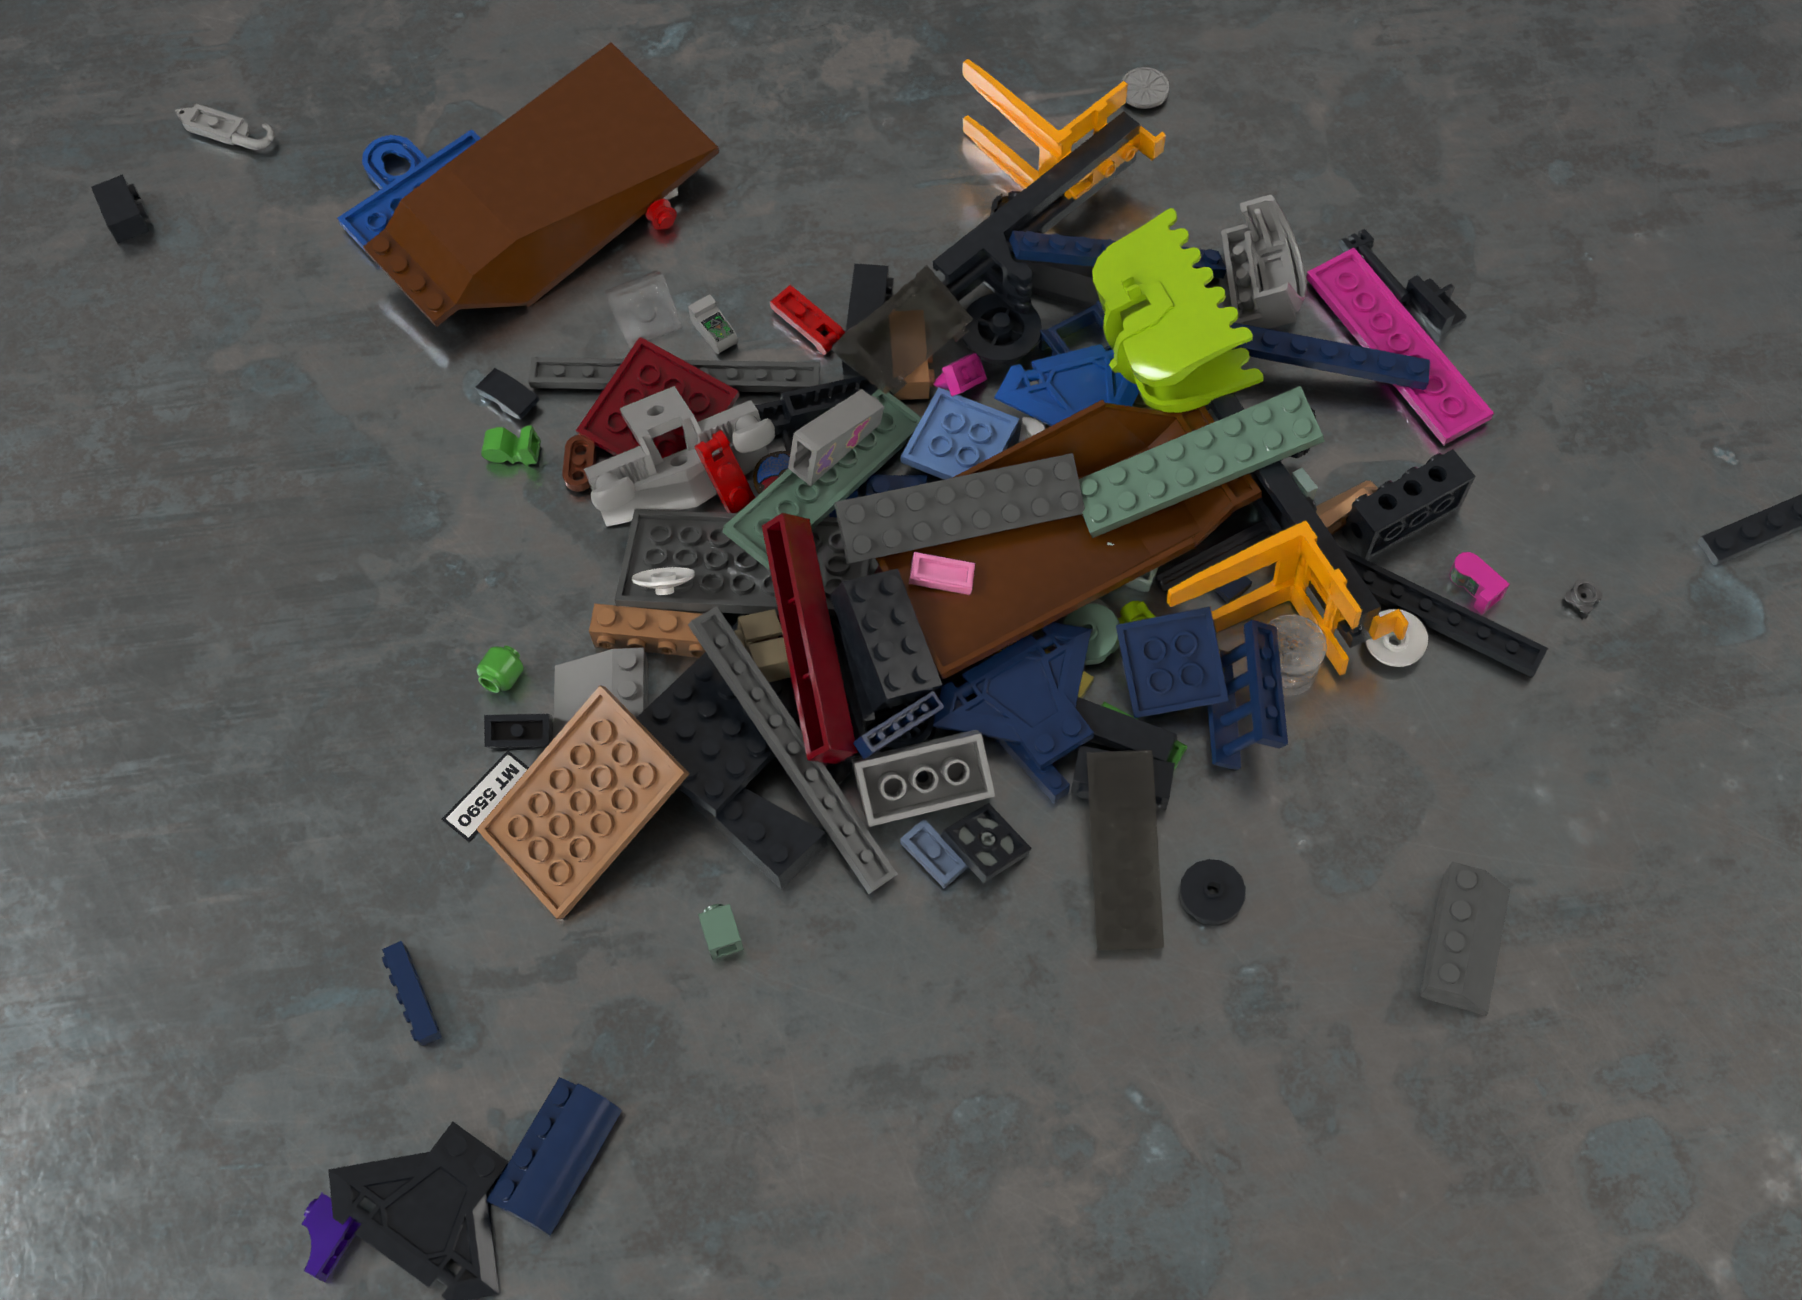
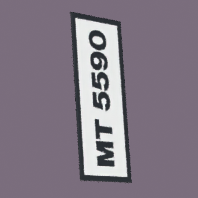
M507 751L441 820L469 842L478 833L476 830L529 767L511 752Z

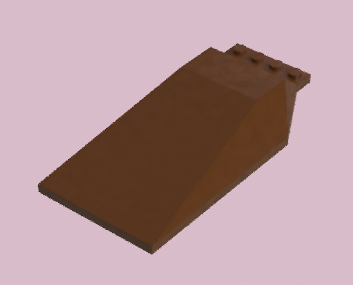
M610 42L401 199L386 228L366 243L363 248L436 327L459 309L525 305L529 308L646 213L648 207L653 202L663 199L719 153V148Z
M1102 399L954 477L1073 453L1078 479H1081L1215 421L1205 406L1182 413H1172L1105 403ZM1250 473L1094 538H1092L1083 514L875 559L882 572L894 569L899 570L936 669L943 680L1192 550L1234 511L1261 498L1262 491ZM914 552L975 563L971 594L967 595L909 584Z

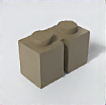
M775 609L738 617V627L734 632L766 680L772 682L790 678L791 674L784 638H778L783 633Z

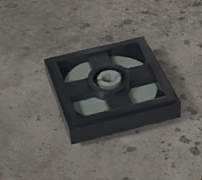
M990 803L985 804L944 829L940 836L983 883L1027 856L1032 849Z

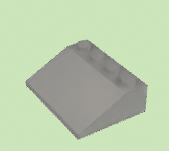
M644 647L611 649L555 666L553 739L600 685L605 686L635 718L648 707L649 663Z

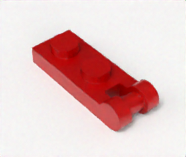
M789 285L770 301L771 309L811 341L823 355L832 350L834 343H840L845 339L844 329L793 286ZM824 329L829 332L825 337L821 334Z
M719 430L714 433L712 439L706 443L701 441L694 446L728 513H737L755 499L730 448V442L723 431ZM719 450L720 453L712 457V453Z

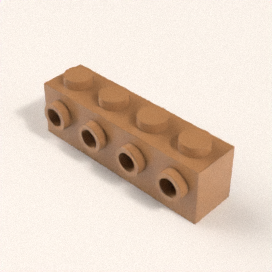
M594 604L589 633L596 648L624 649L644 647L645 652L696 658H700L706 652L688 626L691 620L702 615L700 613Z

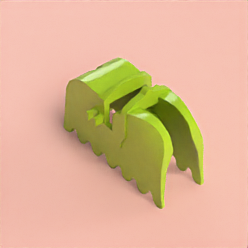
M1169 208L1145 225L1109 245L1097 258L1092 274L1093 282L1105 314L1103 324L1105 339L1111 349L1114 350V358L1109 363L1111 370L1114 373L1120 372L1126 380L1137 384L1142 400L1150 408L1163 412L1182 413L1211 403V400L1258 384L1264 380V376L1256 368L1242 369V366L1250 359L1249 352L1245 348L1234 350L1232 348L1252 341L1253 334L1247 327L1230 328L1239 318L1238 310L1230 306L1218 308V305L1226 298L1225 289L1218 286L1213 288L1205 287L1212 281L1214 277L1213 271L1210 267L1193 268L1200 261L1201 252L1195 247L1181 248L1188 242L1189 233L1183 228L1169 229L1178 219L1176 211L1173 208Z

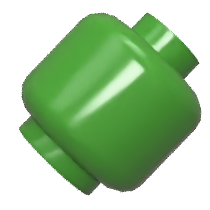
M510 646L491 647L476 668L479 683L494 693L509 691L524 669L523 663L519 659L520 654Z

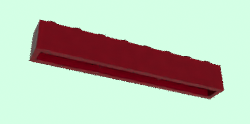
M781 513L762 525L807 761L836 764L856 754L857 748L853 744L855 738L811 523L808 518Z

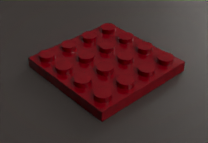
M639 337L576 429L578 435L591 440L595 445L616 456L640 446L621 414L620 408L675 386L693 413L696 421L699 422L732 408L740 395L738 390L648 340ZM683 426L652 438L662 459L687 449Z

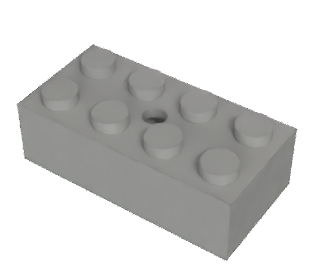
M978 730L872 754L866 759H863V757L852 759L864 815L869 827L995 797L982 734ZM925 770L928 774L927 779L923 782L917 781V774Z

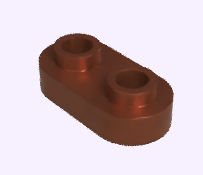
M575 435L566 442L562 472L566 486L576 492L584 491L590 487L584 469L595 465L596 462L594 442L581 435ZM581 451L586 452L583 455H577ZM577 477H584L581 480H575Z

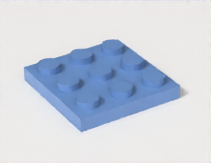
M938 387L901 455V463L944 480L950 479L1006 450L1019 426V418L960 395L951 396L949 391Z

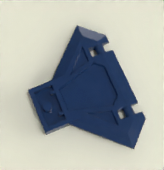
M1052 622L1041 628L1045 635L1038 640H1035L1029 634L962 674L966 683L956 688L951 681L942 686L939 697L944 708L936 713L933 727L958 732L978 730L985 737L1021 743L1039 770L1044 769L1078 748L1079 745H1083L1094 738V732L1076 709L1091 629ZM1053 646L1055 650L1046 654L1044 650ZM974 693L976 698L967 702L965 698Z

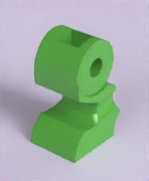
M532 425L521 429L520 438L503 427H495L485 432L481 456L495 463H502L508 460L512 464L516 462H522L525 465L537 464L541 440Z

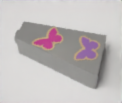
M861 389L801 427L793 435L788 469L812 486L881 424L884 406L876 397L870 396Z

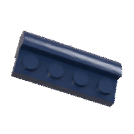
M559 1077L486 1201L519 1218L526 1224L551 1235L622 1110L593 1090L579 1083L576 1085Z

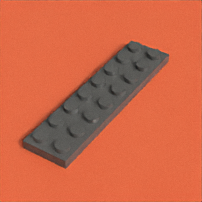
M1073 453L834 503L847 564L1081 515L1085 509Z

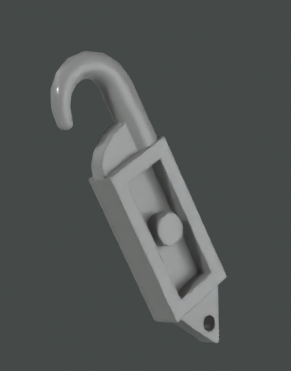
M195 104L194 107L175 110L177 116L183 122L182 124L186 131L229 145L236 144L252 150H260L269 146L275 137L274 129L264 123L262 127L267 131V135L262 139L248 137L249 126L243 118L203 105Z

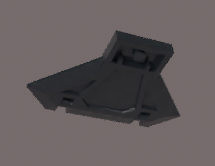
M452 1122L430 1152L328 1169L333 1219L344 1225L349 1217H352L361 1224L355 1235L428 1288L435 1279L440 1281L447 1287L441 1296L445 1300H473L498 1295V1278L488 1201L486 1200L488 1190L508 1165L509 1161L455 1122ZM364 1198L376 1205L371 1212L360 1205ZM449 1260H452L461 1267L457 1275L445 1267Z

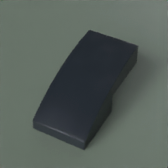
M496 368L475 387L481 396L498 403L503 412L520 420L540 401L534 392Z

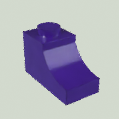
M321 1193L318 1199L312 1200L304 1212L305 1219L301 1224L308 1229L311 1238L310 1257L303 1271L326 1282L361 1224L352 1217H349L344 1225L333 1219L331 1198Z

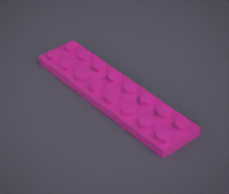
M1355 248L1307 272V281L1362 347L1430 360L1429 384L1425 390L1393 385L1443 445L1492 419L1494 412Z

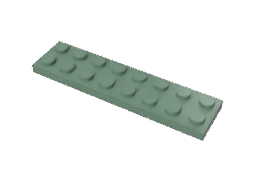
M1301 386L1079 479L1085 507L1082 514L1092 538L1323 443L1325 442L1324 436Z
M880 387L871 395L876 397L884 406L881 424L812 486L787 469L723 526V533L769 570L770 566L762 525L779 514L786 513L810 519L813 530L835 509V502L847 499L909 442L922 417L883 387Z

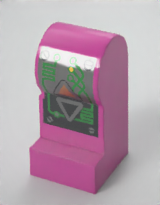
M1463 552L1455 558L1449 574L1454 584L1464 587L1476 598L1473 607L1482 615L1504 597L1510 585L1480 557L1470 552Z

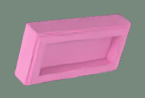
M914 552L909 584L970 595L973 586L975 563Z

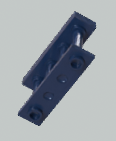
M1250 620L1244 624V643L1229 652L1220 650L1229 701L1208 705L1212 764L1235 770L1242 768L1240 751L1255 743L1278 749L1288 745L1277 627L1255 620ZM1246 656L1248 671L1234 678L1232 664ZM1249 685L1250 701L1236 708L1235 692ZM1252 714L1253 730L1239 737L1238 721Z

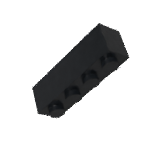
M854 264L842 354L843 375L862 376L878 372L879 366L884 367L885 349H881L882 342H887L888 325H884L885 318H889V313H891V301H887L888 295H893L894 278L889 277V266Z

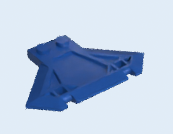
M1102 344L1034 360L1031 362L1032 370L1024 371L1021 364L1011 366L994 399L1052 426L1102 399L1105 403L1132 407L1139 390L1137 384L1126 380L1120 372L1114 373L1111 370L1109 363L1114 358V350L1105 351ZM1037 381L1038 384L1031 386L1030 382Z

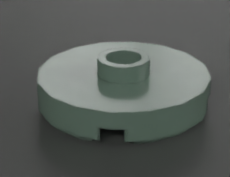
M1087 604L1071 612L1063 621V624L1093 629L1085 659L1086 665L1103 662L1106 660L1105 657L1111 653L1113 654L1119 647L1116 625L1120 624L1114 612L1104 605Z

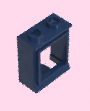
M1099 300L1096 301L1095 305L1055 326L1040 330L1039 348L1043 351L1050 347L1052 349V356L1071 352L1062 339L1094 322L1104 332L1105 314ZM1110 345L1104 348L1105 351L1112 350Z

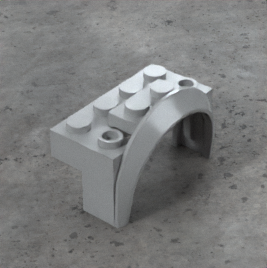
M1271 194L1240 203L1241 212L1246 223L1221 230L1231 305L1238 310L1239 318L1235 323L1270 329L1296 322L1295 312L1299 311L1306 298L1307 284L1301 254L1292 228L1281 207ZM1276 250L1282 251L1274 255L1261 257L1265 253H1273ZM1257 264H1259V269H1260V273H1261V279H1262V285H1263V291H1262V292H1261V288H1260V281H1259V274H1258Z

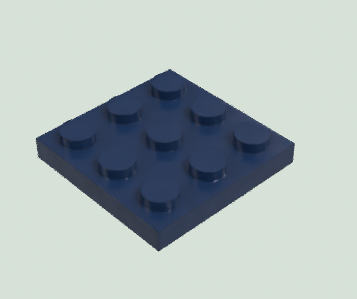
M1211 606L1116 625L1134 718L1229 701Z

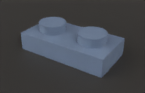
M922 819L900 839V844L945 889L968 866L940 837L941 835L925 819Z

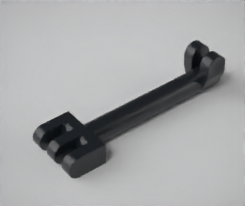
M1366 229L1358 231V235L1354 233L1349 235L1348 239L1342 238L1339 240V246L1344 252L1352 248L1357 250L1403 306L1411 304L1412 297L1410 293L1371 251L1370 248L1374 245V238Z

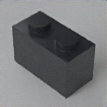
M123 174L91 187L106 225L117 243L149 231L145 220L149 219L148 213L142 203L138 204L136 201L141 199L134 183L128 185Z
M550 714L484 715V747L546 748L553 740V716Z

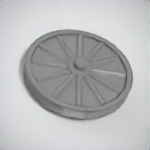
M1139 67L1132 69L1121 80V83L1125 81L1128 84L1126 102L1137 108L1149 109L1157 107L1166 100L1169 93L1168 79L1163 73L1153 68Z

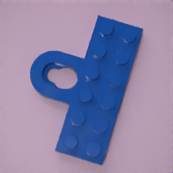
M471 129L429 158L409 139L402 136L387 135L374 140L364 150L362 163L367 176L380 190L337 218L339 224L364 250L363 246L386 228L401 199L481 138ZM395 153L399 157H404L411 166L402 175H389L385 171V164L382 161L383 157L387 154Z

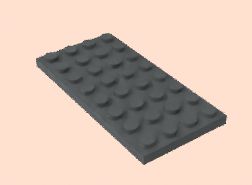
M634 509L615 596L616 606L707 612L717 606L721 613L754 614L775 609L776 614L779 615L770 569L768 570L723 533V526L737 513ZM826 517L812 530L829 616H837L830 599L831 593L842 581L868 576L870 559L847 564L837 517ZM682 567L692 569L695 572L694 578L674 587V593L668 595H657L655 589L642 587L632 582L634 574L657 568Z

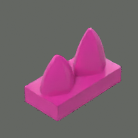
M973 353L943 367V373L938 376L933 385L942 389H949L951 396H954L987 380L980 357Z

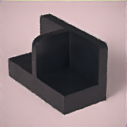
M1418 275L1408 280L1406 290L1412 297L1410 305L1439 336L1465 321L1466 314L1450 299L1454 290L1452 284L1441 289L1432 279L1423 281Z

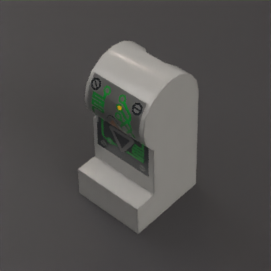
M710 294L688 306L691 323L717 354L738 343L734 329L726 321V318L718 309L716 301Z

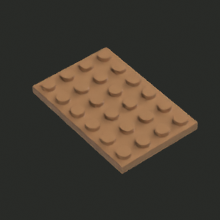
M600 685L476 830L557 919H564L690 773L605 686Z

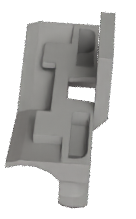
M675 386L620 408L621 414L640 446L584 469L592 489V503L596 509L600 510L607 527L631 522L634 509L680 511L698 507L718 493L694 446L701 441L706 443L712 439L714 433L719 430L723 431L745 476L754 470L761 458L769 454L766 445L774 440L775 427L768 418L761 421L758 410L751 400L697 422ZM683 426L687 449L662 459L652 438ZM719 450L714 451L712 457L720 453Z

